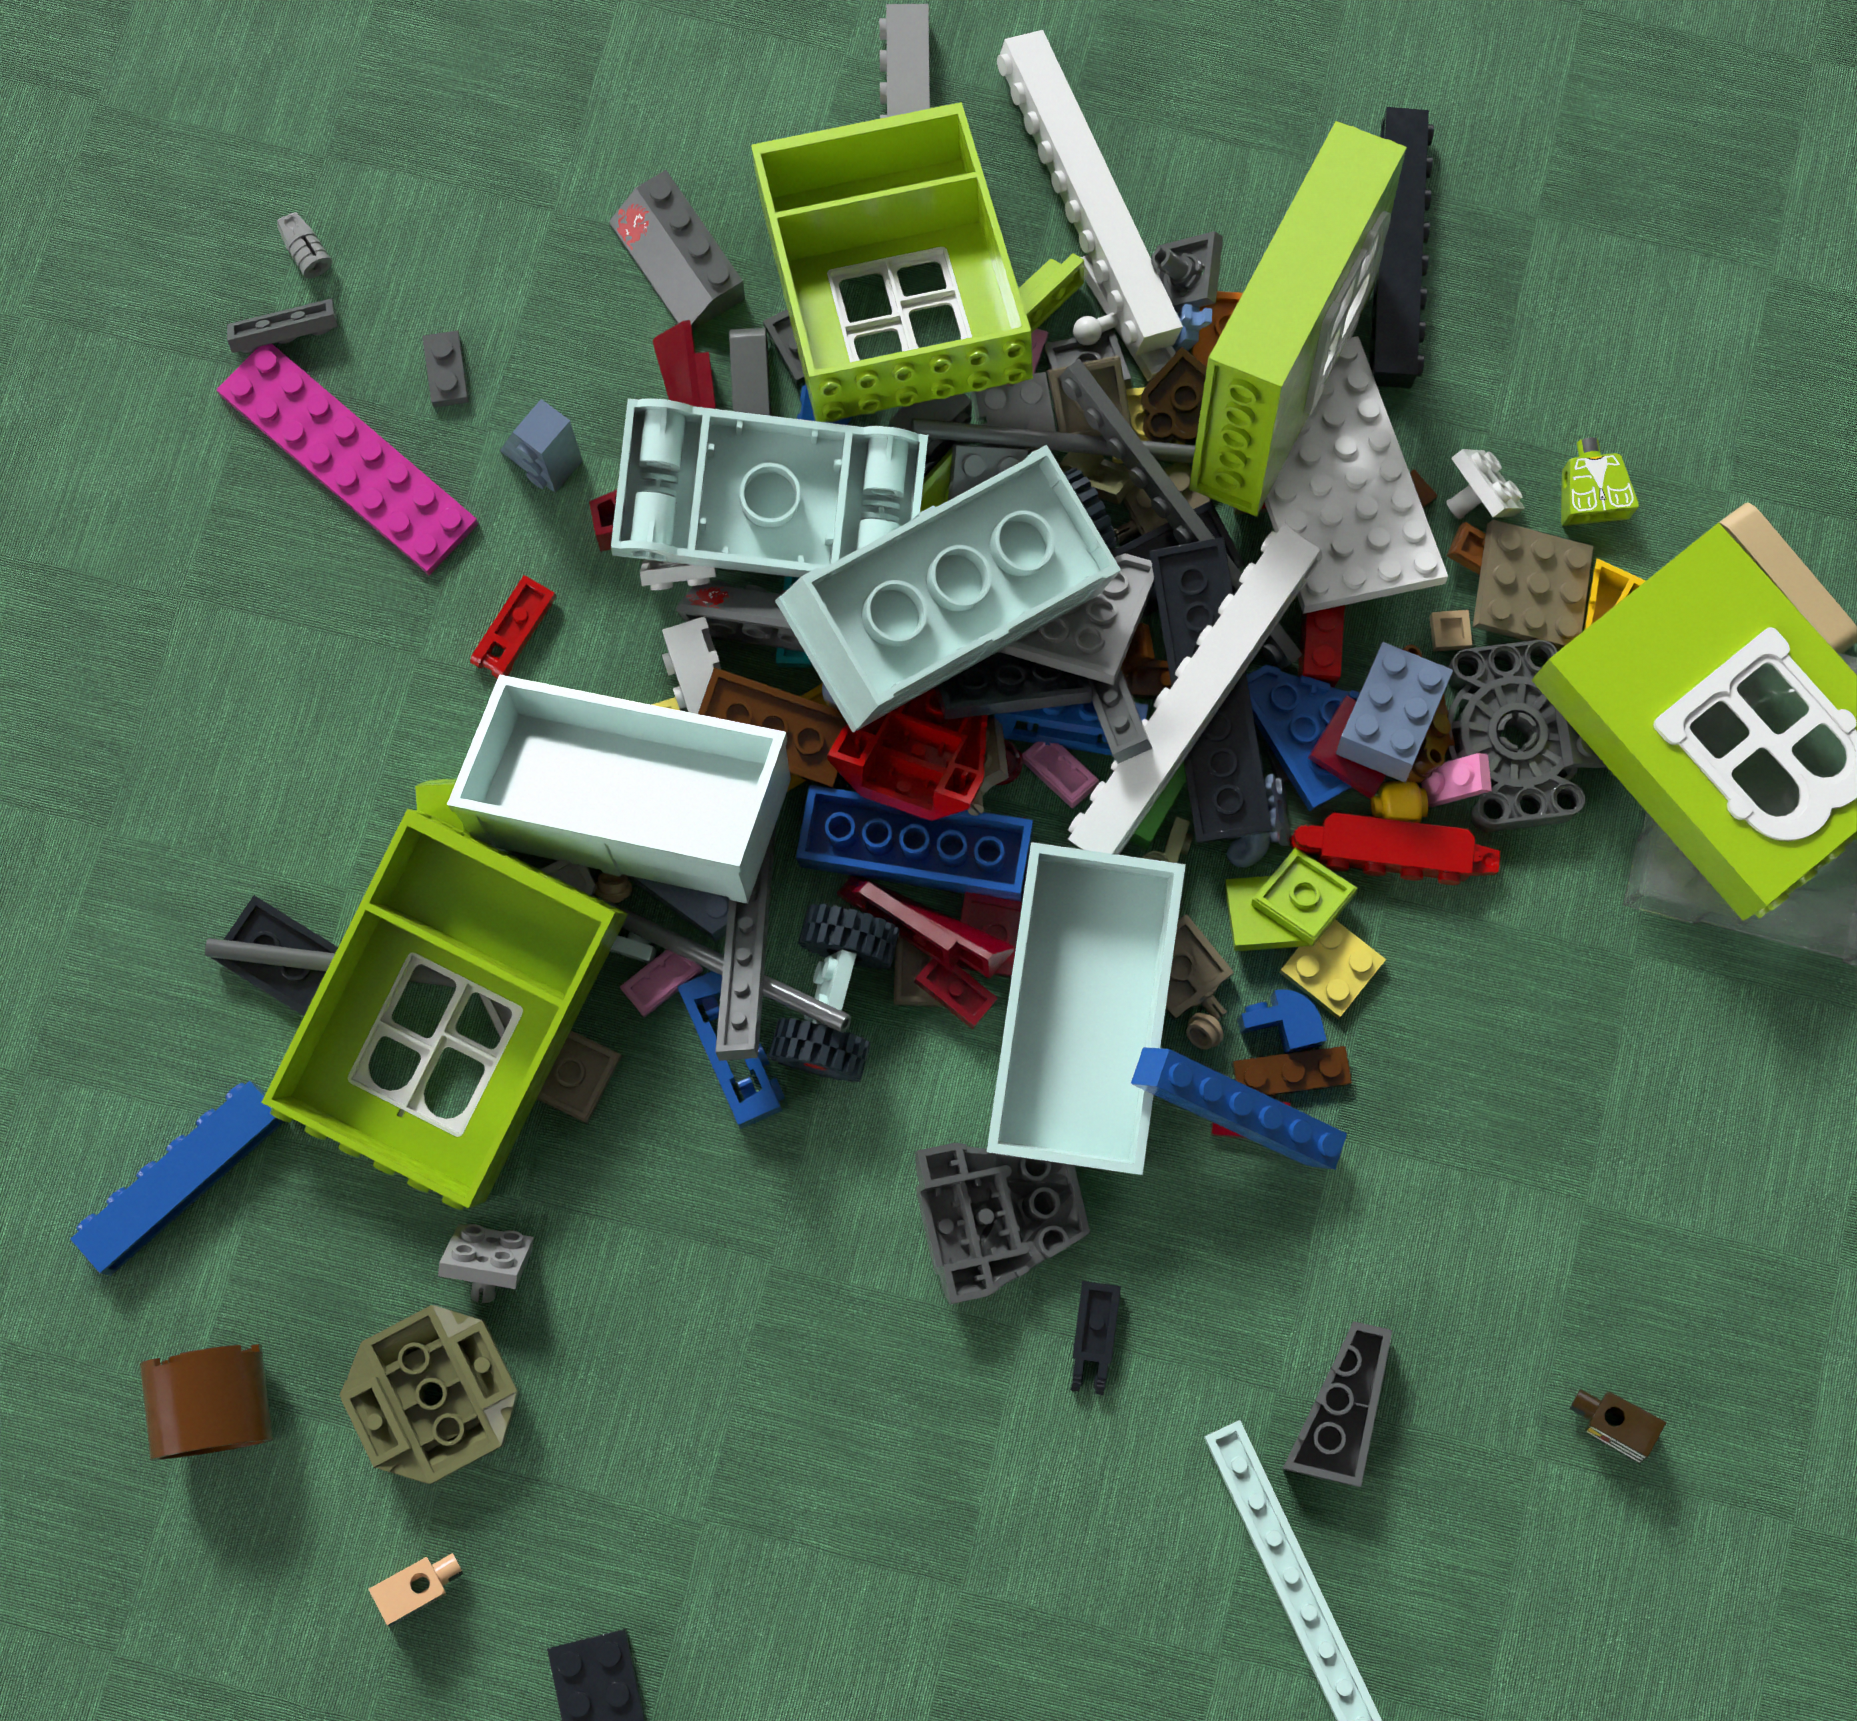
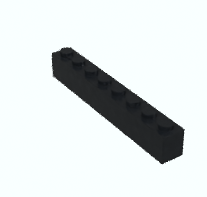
M1386 107L1380 126L1381 138L1392 140L1407 148L1384 243L1383 255L1372 294L1369 366L1377 386L1411 389L1416 377L1422 376L1424 355L1418 354L1419 343H1423L1426 324L1425 321H1420V309H1425L1427 288H1421L1422 276H1426L1428 269V255L1423 254V243L1427 244L1430 232V223L1424 222V213L1430 208L1431 189H1426V178H1430L1433 158L1427 156V146L1432 145L1434 136V124H1428L1429 110Z

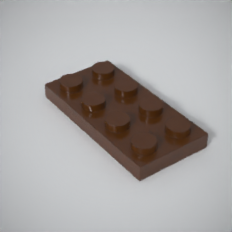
M714 667L698 714L786 732V752L790 775L833 788L838 771L827 760V755L840 731L847 725L840 710Z

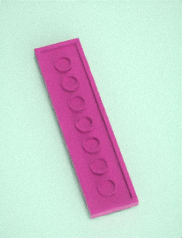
M272 343L259 346L216 389L223 399L428 575L479 524L477 518Z

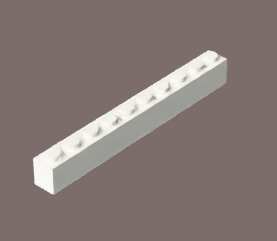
M1040 30L1005 39L1000 55L997 57L999 72L1002 76L1006 77L1010 85L1012 100L1015 105H1019L1023 113L1025 128L1030 135H1033L1036 141L1039 158L1043 164L1047 165L1051 174L1053 188L1056 193H1060L1063 199L1066 216L1070 223H1074L1079 234L1080 246L1083 252L1088 253L1092 259L1095 279L1098 283L1103 284L1107 292L1109 309L1112 313H1116L1120 321L1124 341L1130 344L1135 356L1174 345L1183 326L1155 267L1151 264V258L1044 31Z
M1282 525L1277 533L1272 531L1267 536L1260 549L1264 553L1256 565L1251 562L1245 568L1239 579L1242 585L1234 596L1228 594L1218 609V613L1221 616L1213 627L1210 625L1205 627L1196 642L1199 648L1193 657L1186 656L1175 672V675L1178 677L1171 689L1165 687L1154 703V707L1157 709L1150 720H1142L1152 749L1119 764L1114 760L1111 769L1114 770L1113 774L1106 783L1101 781L1096 786L1090 796V800L1093 803L1085 814L1080 812L1072 821L1068 829L1072 833L1068 838L1069 841L1082 850L1116 855L1121 853L1322 559V551L1319 547Z

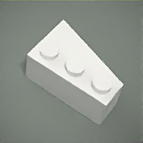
M705 616L662 630L668 653L662 654L668 676L676 674L679 687L673 688L679 709L687 707L688 712L698 714L714 667L721 669Z

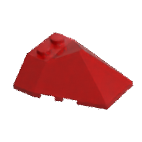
M932 688L854 733L848 724L844 726L831 747L827 760L861 797L933 821L968 810L975 800L984 782L987 715L945 720L935 689Z

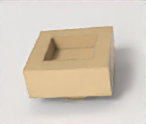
M1469 610L1431 613L1429 618L1433 651L1471 648L1472 636Z

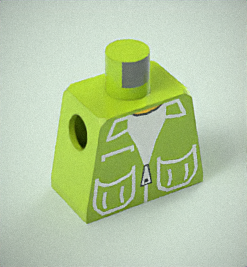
M1590 437L1579 440L1576 443L1579 457L1569 459L1562 470V526L1630 519L1638 509L1639 504L1622 456L1618 453L1601 455L1598 438Z

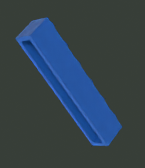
M1143 1047L1131 1081L1132 1085L1306 1166L1336 1170L1347 1133L1173 1050Z
M249 1081L246 1084L240 1083L232 1088L225 1096L227 1101L216 1111L215 1109H210L196 1121L198 1127L187 1136L181 1135L167 1146L166 1151L168 1153L157 1163L152 1161L139 1170L136 1175L138 1179L127 1189L125 1187L118 1189L107 1199L106 1203L108 1206L98 1215H89L76 1227L78 1232L70 1239L100 1274L111 1276L285 1122L271 1115L270 1111L272 1108L261 1103L265 1093L258 1085Z

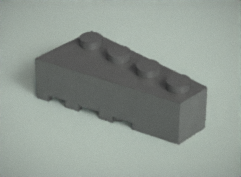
M1353 1321L1283 1466V1470L1361 1487L1392 1330Z

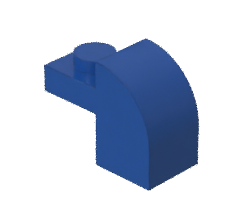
M1274 990L1270 996L1272 1007H1268L1267 1002L1249 1005L1245 1007L1246 1013H1242L1237 1019L1241 1034L1277 1026L1285 1054L1320 1047L1327 1041L1322 1020L1315 1005L1304 995L1292 990Z

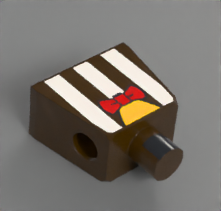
M1580 1388L1569 1408L1589 1420L1585 1429L1587 1433L1639 1464L1648 1458L1667 1423L1609 1391L1600 1400ZM1605 1414L1615 1415L1618 1419V1426L1609 1425L1605 1420Z

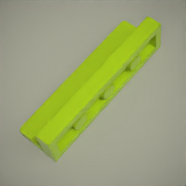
M1074 253L1062 264L1054 259H1049L1018 288L1031 333L1084 284V259Z

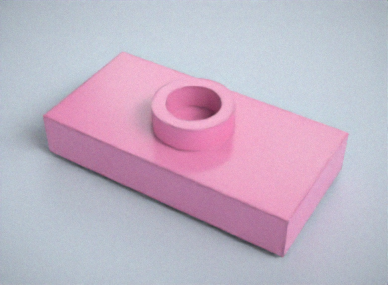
M1037 742L1022 754L1023 763L1072 809L1094 791L1099 784V779L1062 745L1050 743L1049 746L1045 745V742Z
M665 950L622 984L620 989L645 1018L679 991L677 986L694 979L703 971V968L699 964L676 953Z

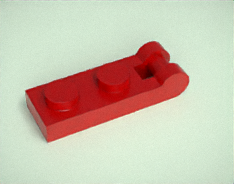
M523 575L474 650L470 663L480 669L485 667L491 670L492 676L497 679L499 675L508 676L514 662L557 598L555 592ZM495 645L505 650L500 658L491 654Z

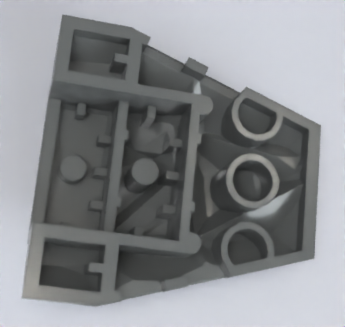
M950 1143L915 1151L916 1173L919 1185L916 1187V1194L933 1270L936 1275L940 1276L942 1289L949 1305L993 1294L1000 1287L1016 1277L1018 1278L1030 1271L1029 1269L1051 1258L1090 1234L1075 1165L989 1153L985 1148L969 1147L961 1143Z

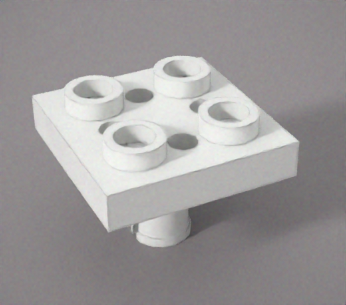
M1462 449L1451 458L1469 483L1466 488L1446 501L1449 509L1458 519H1462L1464 515L1481 502H1483L1492 517H1514L1525 509L1520 502V499L1523 498L1521 492L1510 480L1508 482L1505 481L1499 472L1502 469L1501 464L1491 452L1485 453L1484 450Z
M643 560L640 569L642 586L650 585L651 590L669 589L673 587V582L686 580L689 586L710 583V577H716L717 568Z

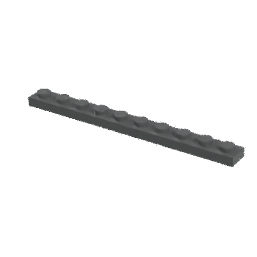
M1078 359L1068 366L1059 377L1062 381L1064 392L1070 399L1078 402L1084 410V416L1088 424L1093 429L1100 431L1107 441L1106 445L1110 453L1116 459H1121L1127 467L1129 477L1134 485L1146 492L1151 499V506L1156 514L1161 518H1165L1174 529L1173 534L1177 542L1183 545L1215 539L1082 361ZM1227 555L1233 595H1235L1242 585L1239 582L1242 573ZM1279 622L1262 645L1264 657L1269 663L1276 665L1280 669L1292 664L1303 655Z

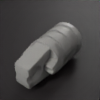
M297 212L277 220V228L286 249L305 278L318 277L331 267L332 259L327 254L314 231Z

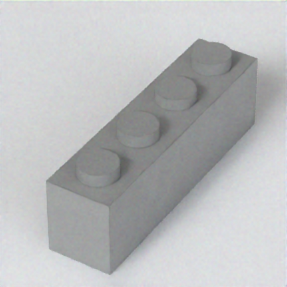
M886 4V18H879L880 40H887V50H880V72H887V82H880V104H887V115H880V119L930 109L928 4Z

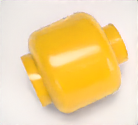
M1401 780L1384 782L1380 785L1377 795L1371 798L1372 815L1374 818L1420 823L1422 817H1427L1428 814L1425 788H1419L1415 782L1406 781L1405 783Z

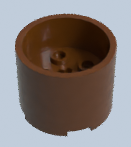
M261 1344L251 1345L250 1349L241 1351V1345L194 1350L168 1357V1360L160 1362V1358H154L140 1363L150 1460H166L203 1455L273 1441Z

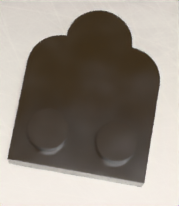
M1183 347L1175 353L1142 392L1141 407L1146 414L1143 421V433L1149 441L1169 443L1176 439L1182 443H1190L1197 438L1207 367Z

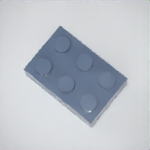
M1382 642L1342 733L1336 755L1406 783L1453 670Z

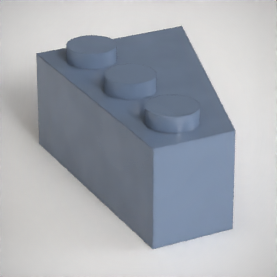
M542 399L512 432L500 450L501 453L528 472L526 476L533 484L541 489L547 486L555 493L583 461L570 420Z

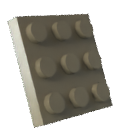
M1497 520L1489 522L1486 529L1473 627L1525 641L1546 640L1552 643L1556 649L1561 650L1582 633L1593 546Z

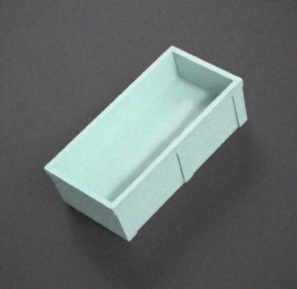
M1045 445L1029 454L1020 463L938 507L933 505L917 514L910 522L821 570L816 568L801 576L775 602L851 731L854 733L1102 594L1121 569L1050 449Z
M499 675L447 805L452 812L457 814L471 836L495 848L558 861L562 859L572 864L600 869L603 873L621 876V874L643 878L727 896L730 900L748 904L791 781L786 752L787 735L784 731Z
M1031 842L987 1152L1143 1175L1153 1094L1132 1085L1131 1081L1143 1047L1160 1048L1186 864Z

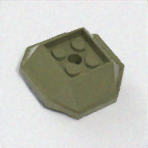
M430 1305L362 1341L339 1396L374 1468L427 1484H434L504 1446L519 1390L485 1321ZM437 1383L442 1388L443 1396L438 1404L431 1406L426 1402L424 1393L430 1384Z

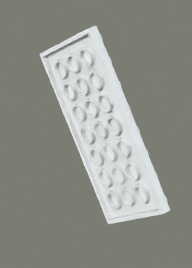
M1358 336L1348 338L1324 385L1322 395L1312 415L1308 416L1265 500V505L1276 533L1284 525L1319 547L1322 551V559L1297 594L1303 614L1446 584L1448 578L1375 379L1372 376V371Z

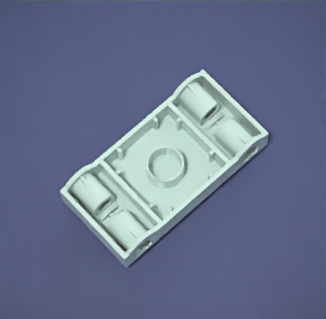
M628 399L611 541L612 555L800 578L816 568L821 570L901 527L920 513L928 435L917 434L894 427H858L694 407L665 399Z

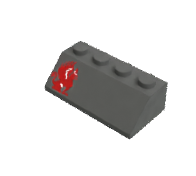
M667 170L636 187L609 221L610 226L677 324L685 320H691L693 331L745 300L743 280Z
M711 580L710 584L693 586L678 603L676 611L685 622L705 616L711 638L805 652L775 602L787 590L774 594L768 593L765 589L754 585H746L744 589L732 587L724 581Z

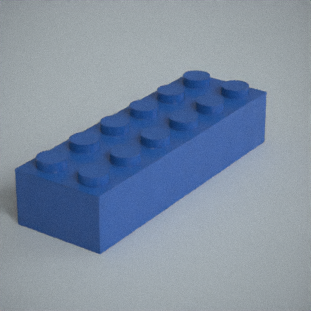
M810 785L796 859L802 868L964 894L965 892L1021 902L1033 836V820L985 812L982 814L979 812L978 816H973L968 813V810L930 821L861 797L857 792Z

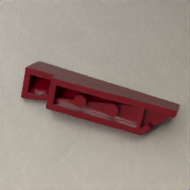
M691 320L682 321L653 339V346L669 400L694 407L716 409L709 352L695 353Z
M851 876L837 891L839 897L863 913L871 914L874 918H882L886 922L896 925L895 927L900 929L899 936L948 969H951L960 959L990 979L1014 951V946L864 877Z

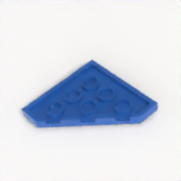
M1265 665L1247 675L1254 722L1310 812L1353 788L1308 759L1342 699L1349 696L1357 701L1360 692L1353 690L1350 692L1330 687V683L1303 675L1301 677L1280 672V668Z

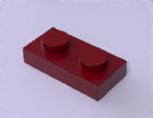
M933 958L914 981L916 985L972 1030L998 1000L993 993L955 964L951 969H948Z

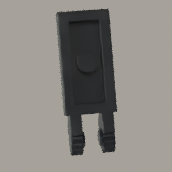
M1082 1281L1072 1351L1074 1364L1071 1391H1080L1084 1376L1082 1373L1084 1361L1098 1363L1093 1385L1095 1394H1104L1108 1364H1111L1121 1286Z

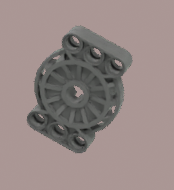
M1546 640L1464 649L1454 656L1447 667L1453 670L1448 684L1459 691L1448 709L1447 718L1451 724L1449 735L1452 739L1453 733L1455 746L1448 747L1445 753L1447 760L1451 761L1476 753L1487 754L1489 758L1492 791L1479 794L1478 796L1481 798L1471 811L1473 825L1482 832H1497L1565 823L1570 821L1585 804L1583 790L1578 785L1570 782L1578 768H1564L1555 707L1531 681L1542 667L1535 666L1531 662L1530 655H1538L1546 663L1549 658L1557 653L1556 647ZM1501 659L1505 661L1509 666V671L1502 672L1498 670L1494 665V660ZM1457 665H1468L1473 671V676L1462 675ZM1459 705L1462 712L1457 721L1453 722L1455 710ZM1514 727L1523 733L1525 744L1521 749L1518 750V746L1510 743L1506 737H1500L1504 728ZM1557 796L1567 797L1571 802L1572 809L1565 810L1561 808L1557 803ZM1527 800L1534 805L1535 814L1529 815L1524 813L1520 807V801ZM1491 805L1495 807L1499 813V819L1488 818L1484 814L1483 806Z

